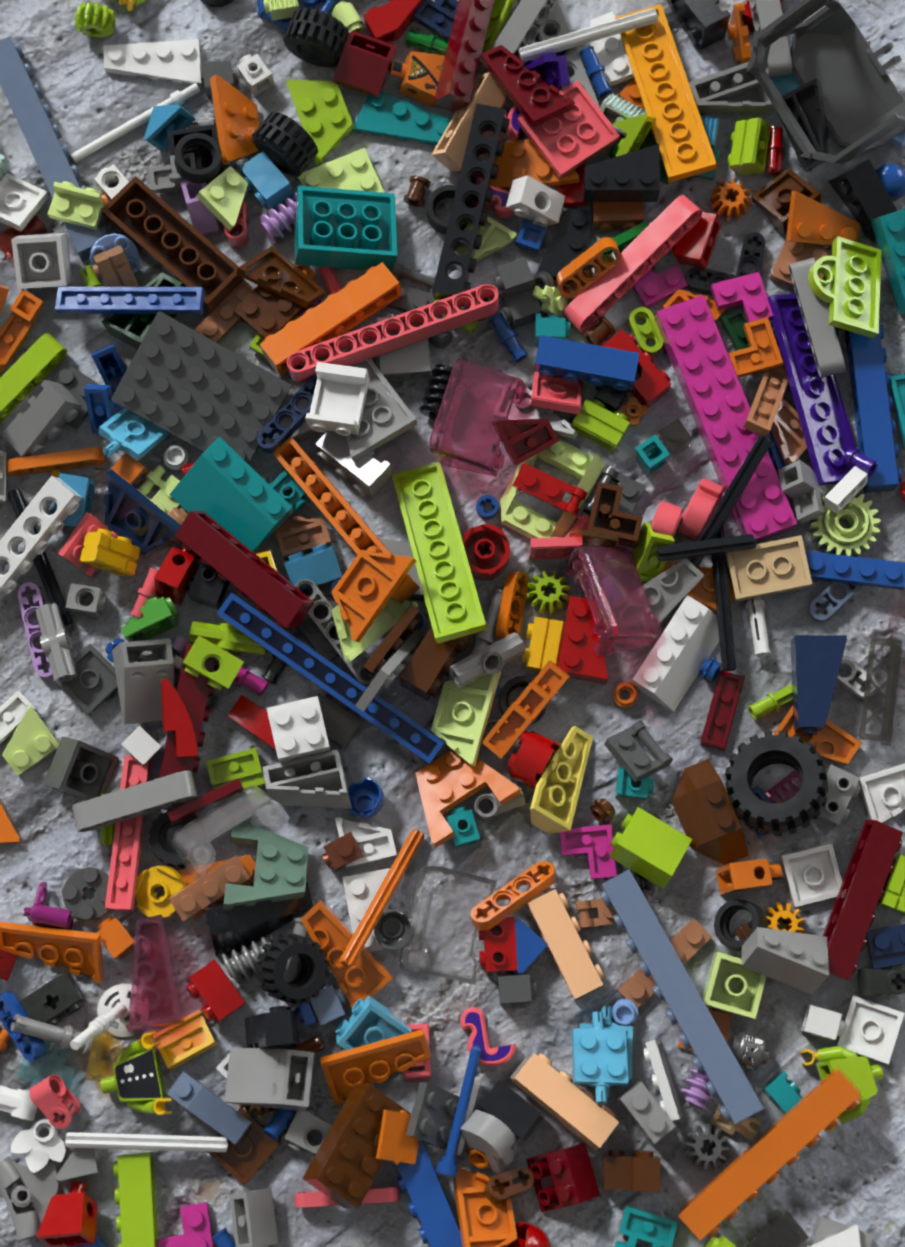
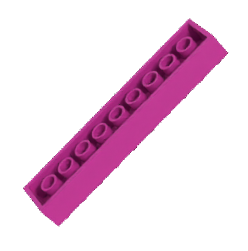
M704 295L657 311L655 321L719 483L725 489V494L759 434L743 428L750 407ZM768 451L731 511L740 534H753L756 538V543L792 531L797 525L785 493L782 492L779 477Z

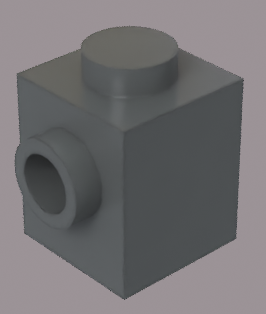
M216 61L213 64L202 65L208 99L212 98L210 78L215 74L222 77L233 87L239 85L237 70H232L231 61Z
M530 974L498 977L499 1004H510L511 1009L527 1008L526 1003L532 1002V996H536L535 980H530Z

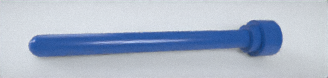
M478 1045L471 1048L446 1154L442 1156L441 1161H438L436 1172L448 1176L457 1177L459 1166L457 1165L456 1155L462 1134L460 1128L465 1122L482 1050Z

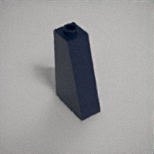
M795 635L791 640L794 732H802L803 736H814L825 727L847 642V635Z

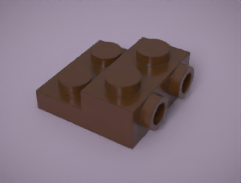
M787 168L751 195L752 202L768 215L769 222L783 234L787 233L791 191H797L822 204L821 193L790 168Z

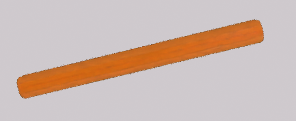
M414 829L410 832L344 950L340 963L346 967L354 966L421 845L424 834Z

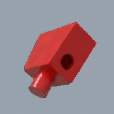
M183 546L181 550L175 547L170 549L154 577L158 597H164V599L170 597L172 603L181 606L187 593L188 581L191 577L195 576L197 571L195 567V552H191Z
M72 1181L68 1194L54 1195L50 1199L37 1233V1238L47 1246L72 1247L95 1244L98 1205L97 1202L85 1193V1183Z

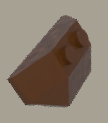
M709 759L685 768L671 802L685 835L692 839L690 843L691 850L723 865L748 856L749 853L740 822L730 803L723 782Z

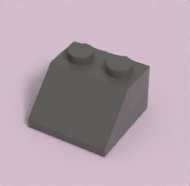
M62 736L43 785L84 801L99 797L101 794H105L119 757L82 741Z

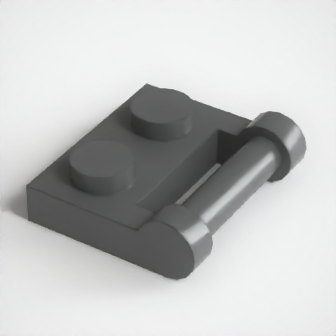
M396 262L392 274L398 282L400 277L429 286L431 289L428 293L400 283L402 296L388 304L387 307L405 313L433 303L436 300L432 292L435 277L433 278L404 268L403 264Z
M605 466L600 482L610 484L614 481L618 483V486L623 487L618 512L632 514L646 486L619 473L612 467ZM595 492L590 502L586 503L583 511L588 515H591Z
M638 721L630 728L607 738L604 744L634 782L666 768L673 761V758L668 753H664L646 731L647 727L642 721ZM638 736L640 738V740L645 744L649 751L654 755L656 760H651L647 753L634 739L635 737Z

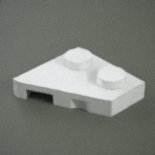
M335 818L339 838L351 832L364 855L347 864L346 868L397 856L391 829L353 822L343 818Z

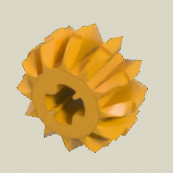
M780 902L775 904V910L770 906L766 908V912L769 914V916H766L768 929L779 930L777 925L780 923L777 920L782 921L785 919L788 922L785 927H788V930L782 929V931L804 933L805 930L798 927V924L805 923V919H796L795 916L801 911L796 909L791 913V903L785 905L784 911Z

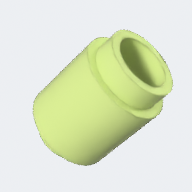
M344 1L338 3L333 8L332 16L341 21L348 28L349 33L353 30L362 34L364 31L363 21L353 4Z

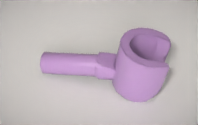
M177 637L171 644V647L179 654H182L186 644L190 643L183 637Z

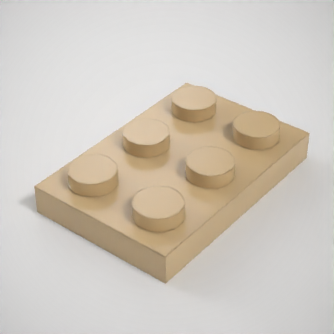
M802 535L756 544V548L726 553L736 601L812 587Z

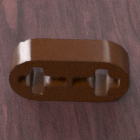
M523 1166L497 1174L486 1183L484 1187L485 1196L493 1203H501L522 1195L533 1186L534 1175L531 1170ZM518 1176L526 1180L524 1184L519 1182L513 1185V1181ZM495 1185L497 1187L506 1186L501 1193L492 1190Z

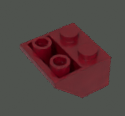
M351 30L344 44L333 82L379 98L389 77L390 65L392 60L395 59L397 46Z
M585 1142L526 1159L529 1170L534 1175L533 1185L541 1212L580 1204L601 1196Z

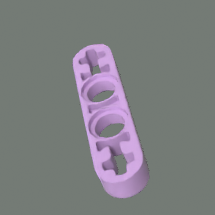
M27 582L19 587L18 600L33 667L41 678L51 679L53 678L51 667L48 673L40 669V667L44 666L43 658L41 656L37 657V655H45L43 649H36L34 646L35 639L42 636L39 624L31 625L29 623L30 615L39 608L37 605H45L43 593L36 584ZM29 589L36 592L32 596L36 606L31 607L29 599L24 597V595L28 594Z

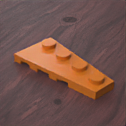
M321 900L301 918L311 939L321 945L320 949L326 952L327 956L324 959L329 961L330 967L328 968L337 980L342 993L348 999L351 1008H353L357 1000H365L368 995L373 997L393 978L389 970L366 946L362 949L354 966L349 968L340 963V958L353 933Z
M0 922L1 950L30 960L35 957L45 962L44 965L53 968L58 965L70 969L69 973L80 976L82 973L91 976L92 981L102 982L104 970L99 933Z

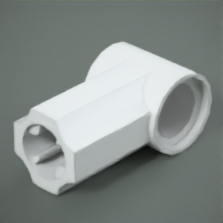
M0 1085V1111L11 1113V1116L34 1121L37 1106L30 1098V1091L19 1088L15 1090Z

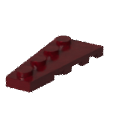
M502 45L481 54V63L532 127L574 109L575 102L569 97L567 99L559 94L558 88L552 84L550 86L541 80L540 74L536 71L528 70L522 60Z

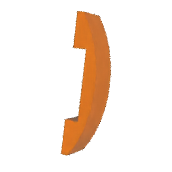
M22 289L10 307L12 312L0 329V374L27 339L44 305L42 300Z

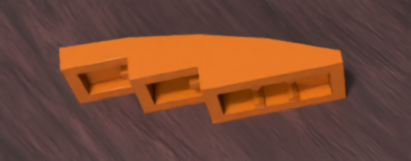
M551 660L548 661L481 743L502 759L571 676Z

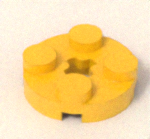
M154 866L146 869L137 877L135 896L138 904L136 905L144 915L150 918L171 917L176 913V910L168 898L185 888L187 883L171 867ZM163 886L165 895L158 899L157 892L154 891L155 887Z

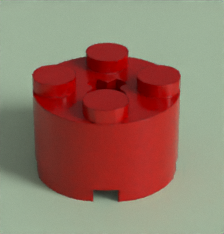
M481 524L480 526L468 529L462 536V541L472 576L477 580L492 581L500 576L509 564L510 544L507 536L500 528L491 524ZM485 549L489 550V555H480V551L484 552Z
M525 730L519 740V745L521 746L517 754L513 753L507 767L510 768L509 774L511 778L535 789L538 781L553 759L555 751L559 749L561 744L535 731L528 732Z

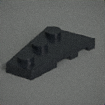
M567 209L536 273L547 272L553 280H557L560 270L588 249L592 211Z

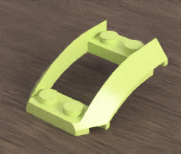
M558 438L559 442L520 463L499 502L501 505V524L529 539L565 537L577 516L563 511L557 523L515 501L520 490L513 488L512 485L523 463L533 467L537 459L540 458L580 479L577 487L588 493L585 500H582L578 507L581 510L599 475L605 468V464L598 453L592 456Z

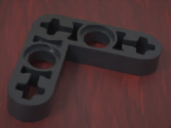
M752 232L745 236L736 275L701 267L690 268L685 275V280L688 284L687 289L692 292L713 296L711 284L715 280L722 279L725 281L760 272L766 244L765 238L757 232ZM752 240L757 241L754 256L749 255ZM745 262H751L755 265L756 270L752 273H747L743 270L742 265ZM694 275L699 276L700 281L697 284H694L693 279H691ZM707 277H711L708 287H705Z

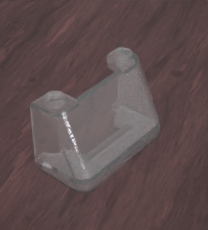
M249 786L179 828L173 836L174 848L196 881L207 874L206 870L215 862L216 853L210 843L212 840L248 818L255 829L263 826L270 828L273 833L284 827L289 820V816L281 804L260 787Z
M423 866L416 878L408 915L414 926L413 939L407 947L401 949L399 958L400 968L410 972L475 985L481 968L478 965L477 959L472 958L477 929L472 925L471 911L476 905L497 891V881L442 866Z

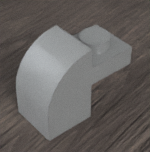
M194 152L184 154L185 164L193 169H197ZM175 155L170 156L171 165L148 168L150 186L154 193L177 191L178 195L183 194L180 182L185 181V179L176 170L174 164Z
M797 460L778 470L782 492L793 498L799 522L805 523L824 514L821 497L825 496L823 486L819 485L816 474L811 467L801 460Z
M475 1109L460 1128L468 1147L484 1152L492 1171L496 1173H502L516 1155L512 1146L517 1140L515 1135L501 1120L488 1113Z

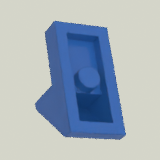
M87 384L83 390L92 434H98L99 427L118 413L122 406L111 400L112 391L110 385Z

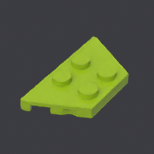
M287 80L286 84L302 127L312 137L317 146L318 153L314 159L319 166L324 162L323 158L332 148L335 150L341 143L342 138L355 128L339 84L333 81Z

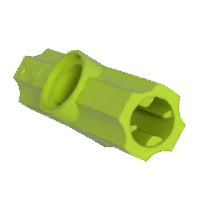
M193 621L190 628V644H194L197 637L201 636L231 654L243 652L265 656L267 649L228 623L215 625Z

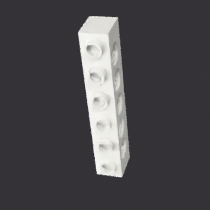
M51 476L0 540V601L6 594L11 593L15 589L17 579L21 574L24 575L30 570L33 564L32 560L37 554L40 555L45 551L51 536L60 532L64 526L63 521L68 515H72L80 505L78 502L82 499V496L60 478ZM56 502L57 510L54 514H51L49 511L50 505ZM40 522L41 530L38 534H35L34 525ZM24 541L26 548L25 551L22 554H20L18 551V546L21 542ZM8 561L10 569L5 574L3 572V565Z

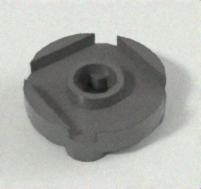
M92 867L74 872L67 879L62 889L63 902L67 910H71L73 916L84 920H98L111 911L105 909L109 875L102 870ZM86 888H95L94 900H84L83 896L85 895L84 890Z

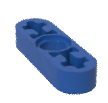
M10 991L0 994V1021L23 1057L27 1061L43 1057L46 1052L43 1039L11 1031L12 1022L16 1023V1020H13L16 1014L29 1018L16 996Z

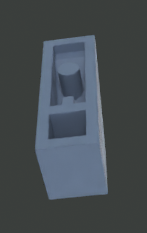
M184 1071L167 1093L235 1145H238L253 1124V1122L231 1105L224 1103L223 1099L196 1078Z

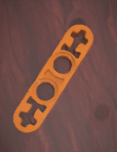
M92 447L12 458L7 461L8 475L26 476L48 473L55 469L62 471L98 466L105 463L103 448Z
M547 861L534 864L476 905L471 911L474 928L480 931L491 929L549 888L556 880L553 864ZM522 885L531 887L526 892H519L517 890ZM503 899L510 901V903L507 906L502 907L497 905V903Z

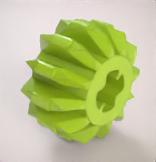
M88 2V4L81 3L80 7H77V12H75L74 25L76 30L82 32L84 36L88 35L91 38L97 37L99 39H102V37L108 38L110 34H113V29H115L116 16L114 11L108 9L106 5L102 6L99 3L94 4L92 2Z
M542 571V579L538 575H534L533 580L535 583H528L527 588L531 592L527 593V599H534L531 603L532 608L537 607L539 604L541 605L540 613H544L545 607H549L550 614H554V606L562 610L564 605L561 601L568 602L569 596L565 593L570 590V587L563 585L565 577H560L556 580L557 572L555 571L552 572L551 577H548L547 571ZM547 588L552 589V593L549 595V597H546L544 595Z

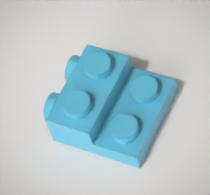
M369 995L365 1000L359 999L356 1001L352 1008V1016L348 1021L342 1019L335 1030L337 1033V1044L345 1050L412 1032L409 1026L391 1015L388 1008Z

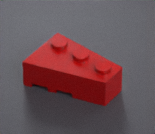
M570 596L558 666L570 675L571 679L606 685L608 675L596 602L592 599Z

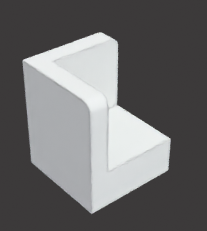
M140 726L121 744L142 765H145L158 751L160 753L164 751Z

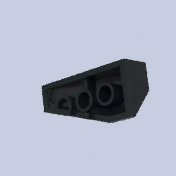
M308 881L306 882L304 897L277 902L267 900L256 902V905L246 907L245 904L233 906V909L223 910L224 901L211 903L206 906L205 911L216 957L221 956L223 953L225 955L230 954L232 949L239 952L242 945L246 948L249 947L252 941H259L261 937L269 935L292 921L293 917H298L310 910L313 904Z

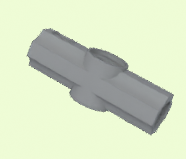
M56 603L39 606L35 611L42 633L40 642L45 656L49 659L54 681L59 683L73 680L77 677L75 663L71 654L73 645L67 629L64 628L59 606Z
M512 633L488 647L479 646L474 649L471 656L449 667L450 677L455 685L461 688L487 673L496 674L502 669L504 664L525 654L524 642L517 633Z

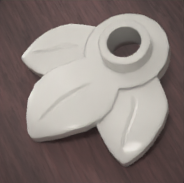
M48 1119L38 1120L31 1129L19 1132L11 1145V1153L26 1154V1164L32 1173L42 1170L47 1165L49 1159L62 1162L66 1149L64 1142L57 1136V1128L51 1125ZM42 1129L49 1131V1135L45 1138L39 1136V1132Z

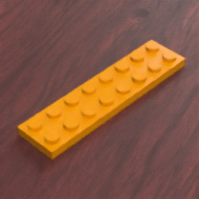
M662 4L615 17V19L652 8L657 12L658 21L656 23L620 33L645 113L656 118L651 131L656 144H659V154L670 183L717 169V163Z

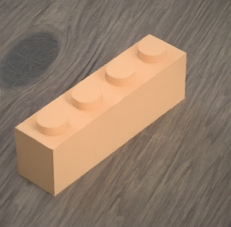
M490 73L476 75L470 103L455 112L431 154L451 172L461 171L476 104L502 108L506 103L505 98L507 94Z
M556 889L528 902L527 907L544 941L548 944L547 947L573 1000L603 986L601 980L605 976L599 964L593 965L589 957L593 952L586 940L581 941L577 933L581 931V928L574 916L569 917L565 909L569 907V904L564 894H558Z
M533 1053L511 1082L596 1151L618 1125L619 1121L615 1119L616 1114L608 1107L603 1105L601 1108L593 1101L595 1097L584 1088L579 1090L572 1084L573 1079L563 1071L559 1073L552 1068V1062L546 1056Z

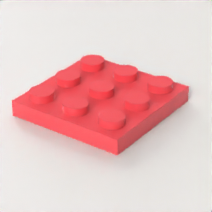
M578 80L559 92L564 98L567 99L569 97L575 102L574 109L535 127H532L524 116L519 117L517 122L560 179L620 140V134Z

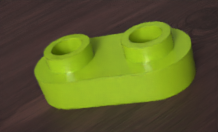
M635 308L630 314L629 326L634 338L638 342V347L643 353L647 352L650 356L656 355L661 351L664 341L656 324L655 317L648 308ZM642 319L645 321V324L639 325L637 320ZM653 341L655 345L649 347L646 342Z

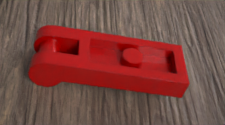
M523 463L512 485L513 488L573 516L578 515L580 510L578 507L588 494L578 487H574ZM566 493L572 495L569 503L562 501Z

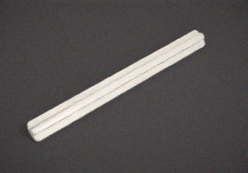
M654 8L521 47L519 49V56L523 62L539 58L545 53H556L656 23L658 15Z
M68 1132L65 1138V1145L68 1148L226 1152L228 1149V1139L226 1137Z

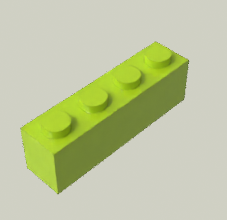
M141 1152L117 1155V1161L113 1163L114 1177H118L119 1188L115 1189V1203L120 1205V1216L116 1218L117 1233H121L122 1244H118V1247H158L154 1153Z

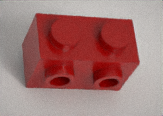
M702 212V217L697 224L673 246L672 252L679 264L707 268L722 226L716 214Z
M507 917L489 930H478L479 941L484 940V951H479L480 967H485L486 973L517 971L515 917Z
M215 959L186 980L188 993L194 1000L198 998L203 1005L201 1008L202 1013L208 1021L213 1020L215 1024L245 1003Z

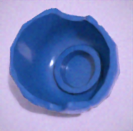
M884 164L875 170L892 201L899 199L905 194V171L903 168L896 164Z
M364 777V780L351 784L348 791L352 809H348L350 814L361 819H368L377 815L384 804V793L378 782L369 777Z

